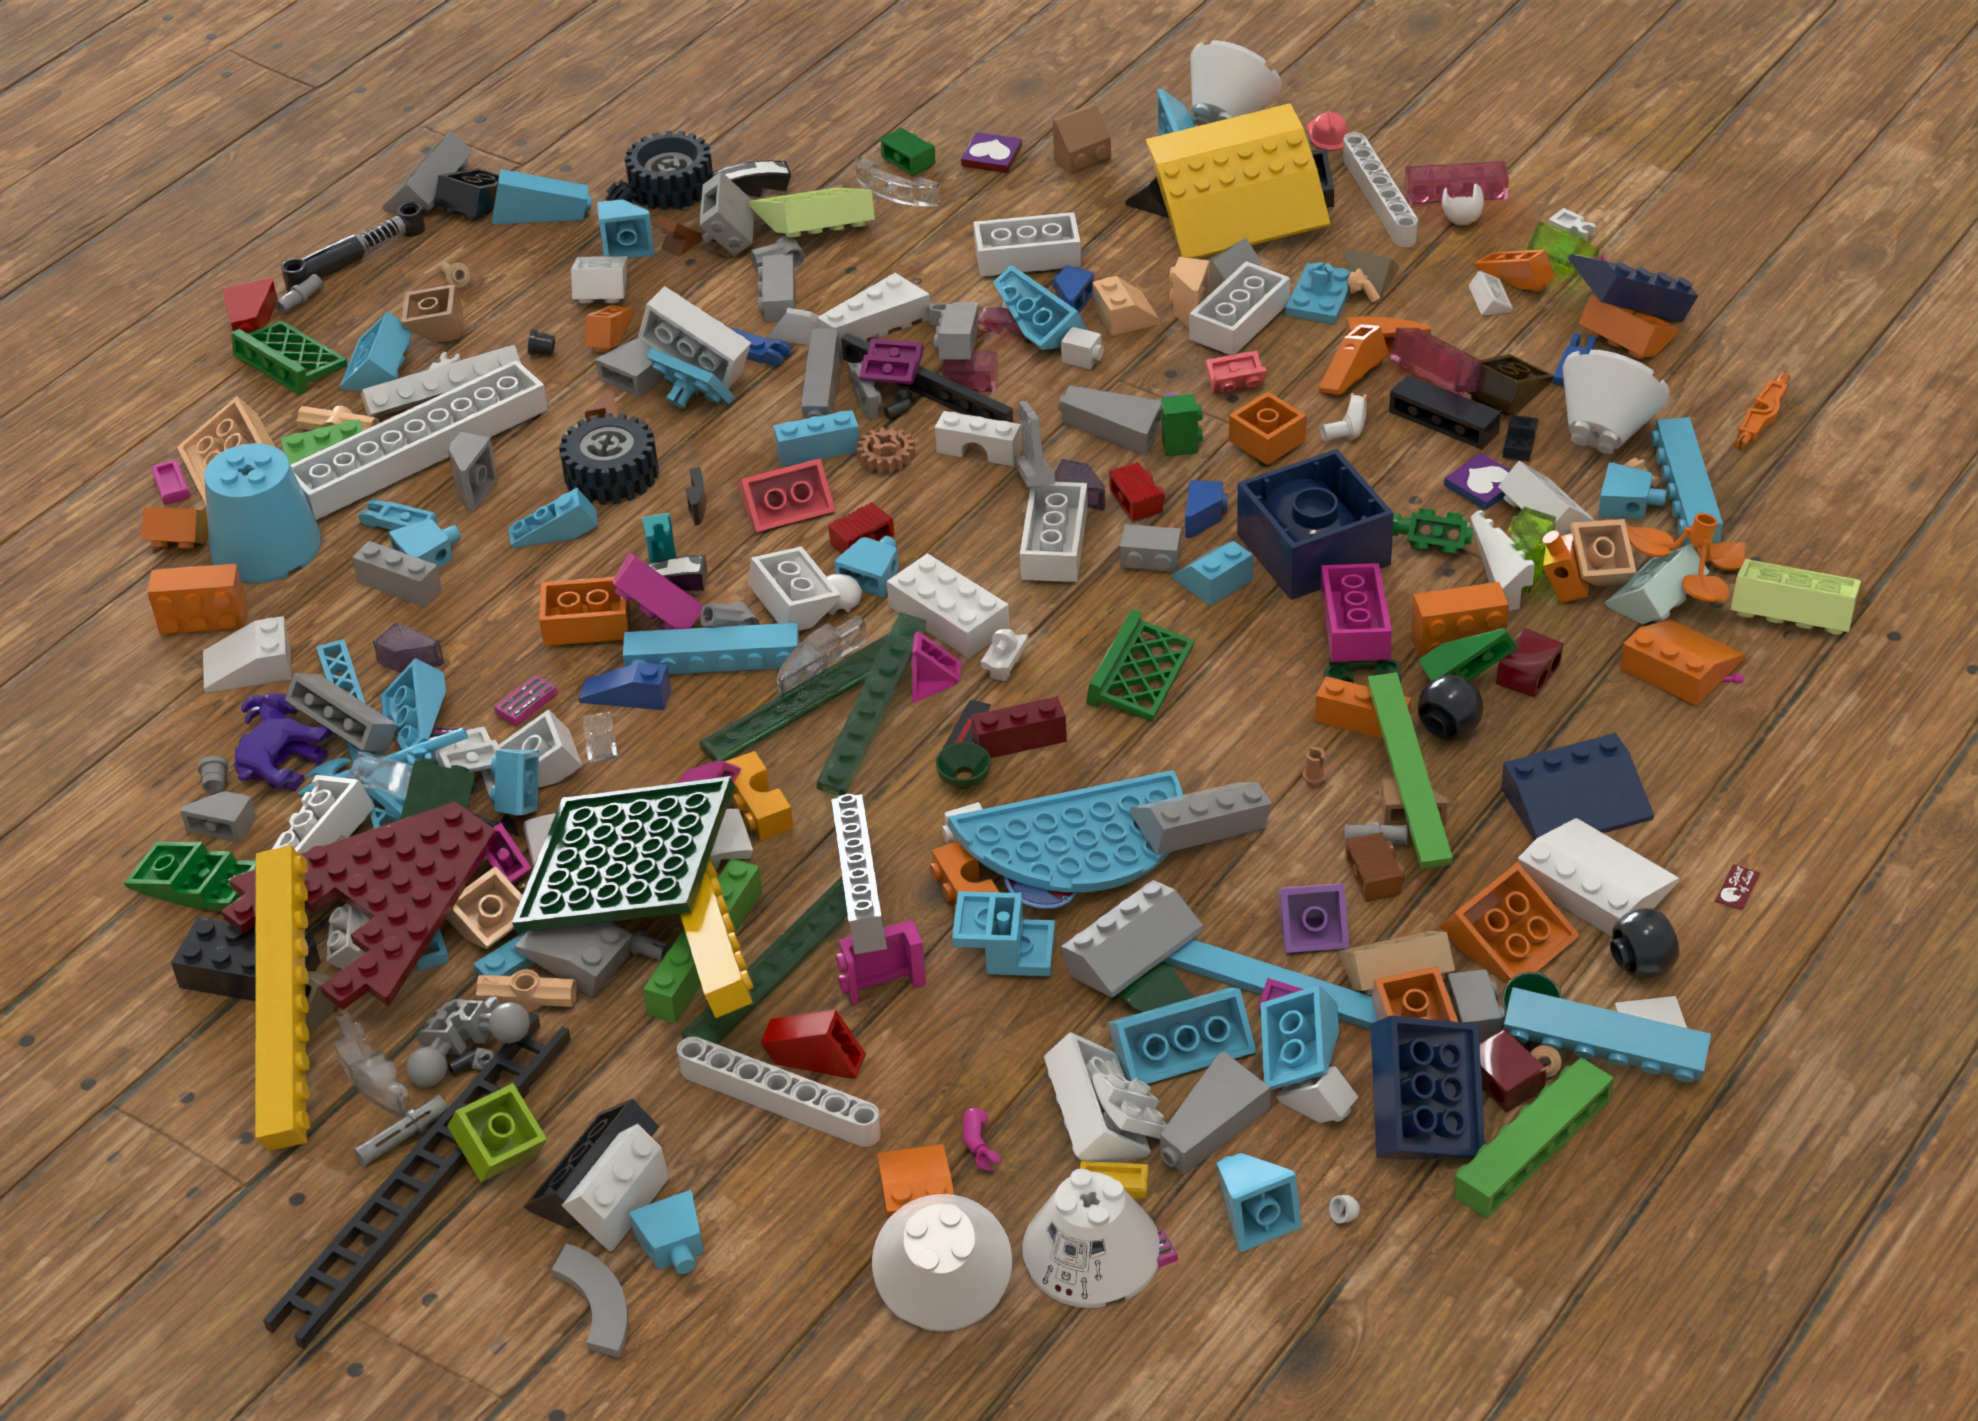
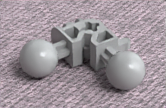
M495 996L489 997L485 1002L453 999L447 1002L440 1009H436L432 1013L433 1017L425 1023V1029L418 1033L417 1039L423 1047L416 1049L408 1057L406 1064L408 1078L415 1085L423 1088L437 1086L447 1073L448 1065L445 1056L461 1055L467 1048L465 1041L471 1037L475 1043H485L490 1034L498 1041L508 1044L520 1041L528 1033L530 1027L528 1012L521 1005L513 1002L499 1004Z

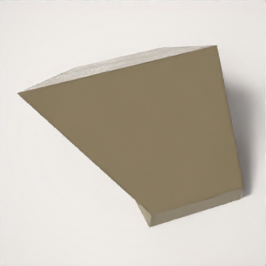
M1343 248L1350 271L1356 272L1360 268L1363 274L1368 276V280L1373 284L1381 298L1397 273L1399 265L1390 258ZM1363 289L1360 290V291H1357V293H1361V294H1365V295H1366V293H1365V291H1364Z

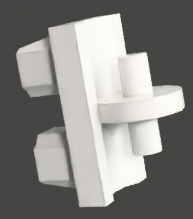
M1001 628L992 636V644L981 660V668L990 670L991 678L1006 681L1011 669L1019 661L1021 653L1029 642V637L1026 634L1015 635L1012 630Z

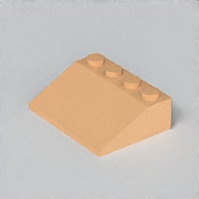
M238 396L177 447L205 504L204 472L214 457L227 449L244 444L258 443L275 447L258 414Z

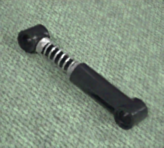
M416 202L404 203L398 207V214L395 217L390 218V221L386 220L384 224L380 223L379 226H374L373 230L368 229L367 232H362L361 235L355 236L352 234L302 259L292 258L286 260L281 265L286 290L290 292L291 287L300 285L312 274H316L321 278L364 257V253L370 251V247L376 248V244L381 245L382 241L387 243L388 238L393 240V236L405 235L413 237L422 234L425 231L422 206Z

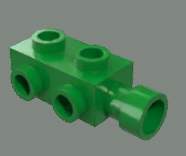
M1419 508L1418 513L1412 512L1411 518L1401 517V514L1394 513L1393 536H1398L1399 534L1408 535L1407 541L1413 543V548L1430 550L1431 545L1441 547V552L1458 554V550L1465 551L1466 544L1471 545L1474 528L1469 527V521L1463 520V514L1447 512V517L1435 516V510ZM1428 525L1431 528V532L1426 536L1422 535L1421 528ZM1451 530L1459 532L1457 539L1451 540L1449 538Z

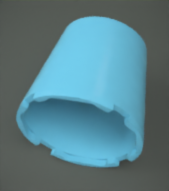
M244 444L221 452L209 462L204 472L209 549L213 565L237 564L242 582L265 583L288 577L289 571L298 566L304 568L315 558L321 546L320 529L289 460L280 449L267 444Z

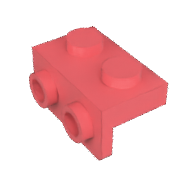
M1257 350L1207 359L1205 361V368L1212 392L1221 391L1227 393L1239 387H1257L1264 383L1267 373L1266 367L1261 366Z

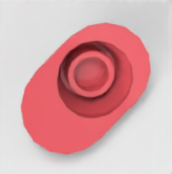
M1327 110L1326 113H1322L1308 124L1310 138L1315 146L1320 149L1327 148V151L1343 148V138L1349 132L1346 121L1340 114Z

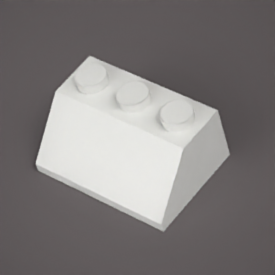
M1521 461L1516 463L1498 486L1506 494L1504 499L1515 508L1519 506L1522 509L1520 514L1529 522H1536L1539 525L1536 529L1544 536L1551 531H1558L1560 536L1570 534V524L1572 522L1596 521L1550 478Z
M802 546L751 558L748 585L778 624L798 623V631L812 628L840 600L841 594Z
M639 1124L620 1132L561 1205L609 1252L616 1248L632 1227L629 1211L649 1205L669 1179L662 1147Z

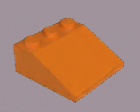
M1669 619L1639 628L1623 643L1621 670L1698 706L1745 659L1746 654Z
M1518 862L1439 926L1444 932H1447L1450 940L1462 953L1506 984L1518 974L1539 971L1580 936Z

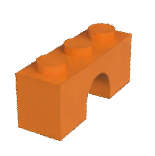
M958 841L932 850L933 863L929 864L931 875L935 882L939 881L941 883L943 895L947 902L952 901L955 912L958 891L1000 893L992 879L972 883L980 880L979 861L965 850Z

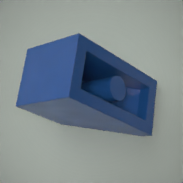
M1066 265L1060 274L1055 276L1053 281L1056 296L1080 313L1093 296L1094 272Z
M1190 480L1185 514V538H1192L1221 521L1222 510H1228V493H1223V482Z

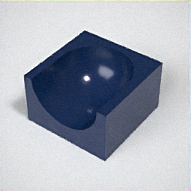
M1338 449L1238 482L1237 535L1291 600L1320 590L1321 565L1379 563L1380 569L1391 565L1394 513Z

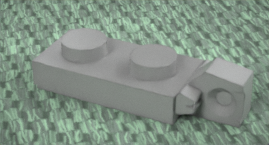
M863 361L860 363H848V373L853 381V391L866 418H878V407L882 405L880 392L875 390L874 381L859 379Z

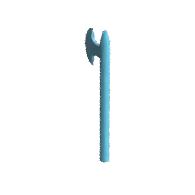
M463 727L335 774L336 771L351 762V760L345 757L333 759L312 769L305 778L321 775L359 779L406 762L407 754L409 755V751L413 749L423 748L430 753L468 739V733ZM312 783L298 792V795L301 797L306 792H311L314 785Z

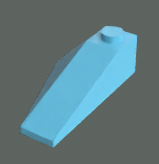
M1010 265L993 281L1025 338L1042 350L1061 348V341L1071 327L1087 330L1076 309L1013 265Z

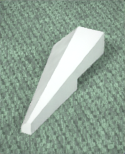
M1482 510L1476 511L1471 516V522L1489 583L1500 582L1509 603L1508 611L1520 609L1522 587L1533 585L1535 564L1532 560L1525 561L1523 559L1525 558V553L1522 550L1516 551L1515 543L1500 528H1493V521L1485 519Z

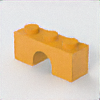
M755 751L725 761L742 769L734 782L732 802L735 809L739 808L740 812L742 811L744 814V821L749 831L754 830L759 840L762 841L794 829L791 806L779 788L772 791L769 790L767 769Z

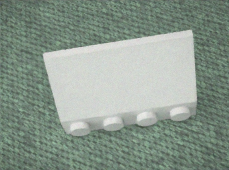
M1577 818L1538 837L1518 857V863L1551 901L1611 937L1615 923L1624 914L1639 908L1654 909L1679 882L1677 876Z

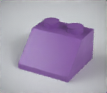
M1345 884L1277 888L1279 919L1285 953L1349 948Z

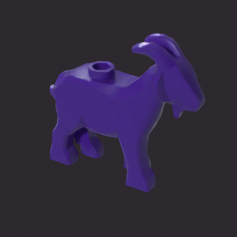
M270 693L248 697L241 706L243 713L248 712L245 717V723L249 724L258 715H260L262 723L249 734L243 735L239 745L235 748L234 768L237 774H239L238 779L240 781L249 779L264 780L272 788L289 789L295 792L305 781L304 775L292 772L289 769L280 770L278 766L287 759L289 754L306 758L319 765L327 757L328 751L321 749L320 746L310 745L308 742L316 744V742L329 738L332 735L331 730L326 726L309 727L287 717L286 714H297L298 712L295 706L285 700L287 694Z

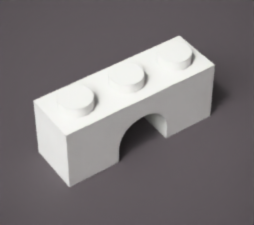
M943 411L935 426L937 453L963 457L969 443L973 442L981 445L986 450L988 462L1014 466L1015 456H1019L1022 451L1021 424Z

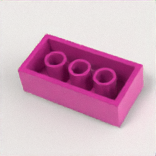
M1379 563L1321 565L1320 595L1331 662L1390 660L1392 629Z

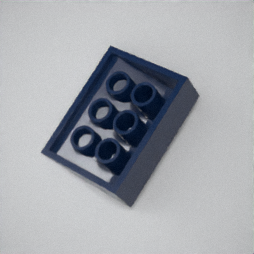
M1574 254L1568 256L1569 261L1603 303L1683 322L1698 298L1697 293L1692 288V283L1682 277L1675 279L1662 272L1655 274L1642 267H1638V269L1631 268L1622 262L1615 264Z
M1616 733L1503 763L1501 789L1534 841L1538 837L1575 818L1601 833L1654 819L1653 811L1631 755Z
M1392 1015L1371 1023L1376 1157L1404 1160L1474 1159L1479 1149L1485 1144L1478 1024Z

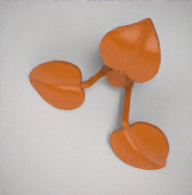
M1706 513L1696 514L1692 527H1685L1684 533L1676 542L1668 533L1662 530L1648 527H1632L1626 524L1632 547L1640 553L1652 557H1667L1670 550H1676L1689 536L1690 544L1698 548L1697 554L1700 556L1698 576H1685L1682 580V588L1690 596L1703 601L1724 603L1728 600L1729 588L1727 584L1719 577L1704 575L1705 561H1711L1716 568L1722 570H1740L1745 561L1746 543H1711L1718 524V520L1714 516Z

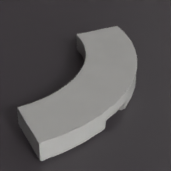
M566 1243L552 1268L553 1277L576 1288L587 1298L590 1304L592 1324L586 1340L587 1349L620 1358L626 1343L629 1326L628 1310L621 1285L612 1271L601 1260L579 1247Z

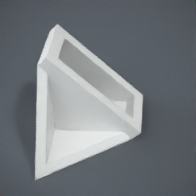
M787 308L786 314L766 338L809 346L811 328H818L817 317L819 315L810 311Z

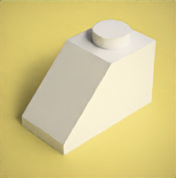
M1336 1066L1329 1067L1327 1074L1285 1086L1276 1098L1280 1103L1319 1123L1332 1120L1338 1122L1347 1117L1351 1112L1350 1107L1357 1100L1358 1095Z

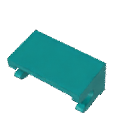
M670 513L642 517L649 564L676 557Z

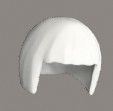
M1474 184L1473 197L1469 196L1468 198L1463 196L1451 198L1447 194V188L1444 189L1442 207L1445 215L1451 222L1458 226H1467L1480 217L1484 205L1483 192L1480 186Z

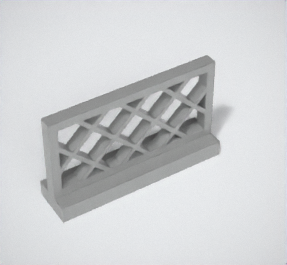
M1027 401L1019 402L1024 456H1015L1016 468L1027 487L1055 484L1054 472L1042 453L1039 418Z

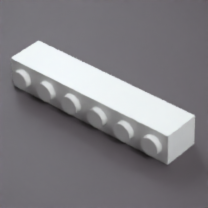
M511 345L364 388L361 392V398L367 416L377 418L418 406L512 361L517 360L520 364L521 362L515 345Z

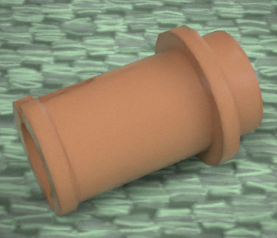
M1312 747L1310 751L1307 750L1305 753L1306 768L1303 771V779L1308 785L1316 787L1326 780L1327 772L1324 769V750Z

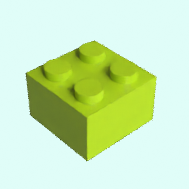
M514 1083L456 1110L447 1126L480 1182L538 1155L547 1140Z

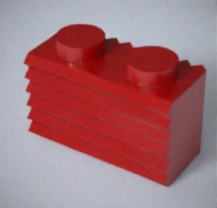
M1136 461L1135 464L1131 463L1129 466H1121L1119 469L1116 468L1109 471L1110 493L1112 492V495L1129 516L1131 522L1163 512L1164 490L1160 485L1156 486L1154 484L1151 472L1144 470L1139 462Z
M870 502L869 505L866 504L865 507L858 508L851 514L848 513L847 516L835 520L828 526L830 544L841 554L860 538L866 537L880 541L884 536H895L893 518L873 502Z

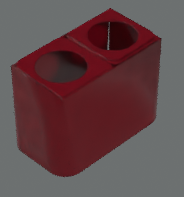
M1524 628L1514 640L1519 648L1499 661L1496 684L1535 697L1559 668L1564 644Z
M1501 1030L1479 1043L1482 1089L1505 1112L1512 1110L1542 1091L1545 1087L1546 1069L1529 1078L1543 1069L1544 1066L1509 1032Z

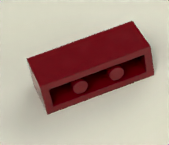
M1058 696L971 715L973 742L984 747L988 751L990 758L1067 742L1066 715Z

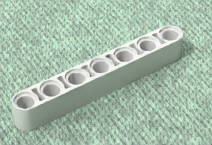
M1357 132L1346 134L1343 138V161L1393 242L1397 246L1404 248L1414 246L1417 242L1418 219L1366 137Z
M698 1037L685 1038L677 1046L680 1071L687 1080L859 1146H872L881 1138L879 1110L870 1102Z

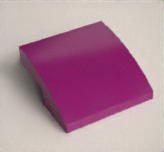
M871 338L868 354L864 355L859 379L912 384L922 359L923 343Z

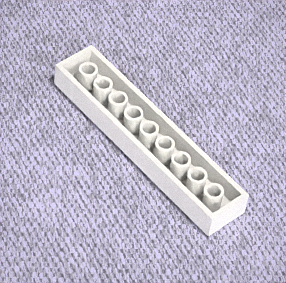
M515 360L291 464L315 520L325 517L393 483H397L399 480L420 472L439 461L445 460L449 457L448 448L450 443L456 439L460 432L491 438L502 431L547 411L548 406L544 384Z

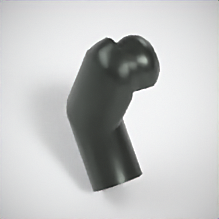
M907 386L896 389V402L883 408L887 419L903 414L911 408L913 395L912 393L910 394Z

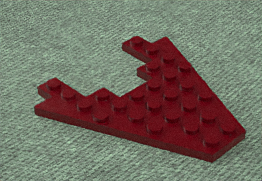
M452 802L325 846H314L307 852L301 853L300 855L305 857L308 866V872L304 874V884L308 892V900L305 901L306 909L314 913L338 896L370 919L350 934L352 943L363 950L365 954L320 986L322 995L342 1010L346 1009L367 992L386 1006H389L496 841V830L457 802ZM256 869L228 879L231 889L242 897L221 911L224 920L242 934L256 926Z

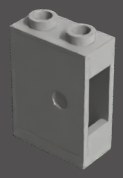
M719 172L703 184L699 226L706 231L702 235L704 242L709 243L712 240H716L735 257L753 242L755 211L749 206V201L752 199L722 172Z

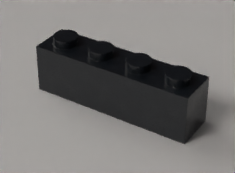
M1407 374L1390 391V413L1481 450L1499 434L1501 411Z

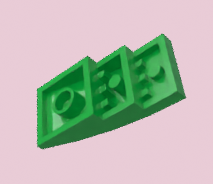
M156 841L124 882V885L131 890L175 904L205 910L222 911L242 897L231 889L228 879L256 869V861L236 860L231 851H208L203 842Z

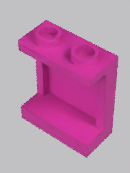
M913 920L884 928L887 949L855 955L852 936L839 940L840 953L836 954L835 957L839 972L842 975L838 976V982L842 994H848L852 1004L858 1003L857 989L904 976H909L914 989L926 986L923 944Z

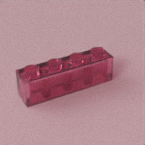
M1505 161L1405 167L1404 190L1408 204L1442 203L1445 188H1447V194L1451 198L1473 197L1474 184L1481 187L1484 200L1508 198L1509 176Z
M1419 328L1396 329L1390 358L1400 363L1401 368L1413 370L1416 372L1415 375L1429 378L1432 380L1431 383L1433 385L1445 387L1448 391L1458 395H1464V392H1476L1482 360Z

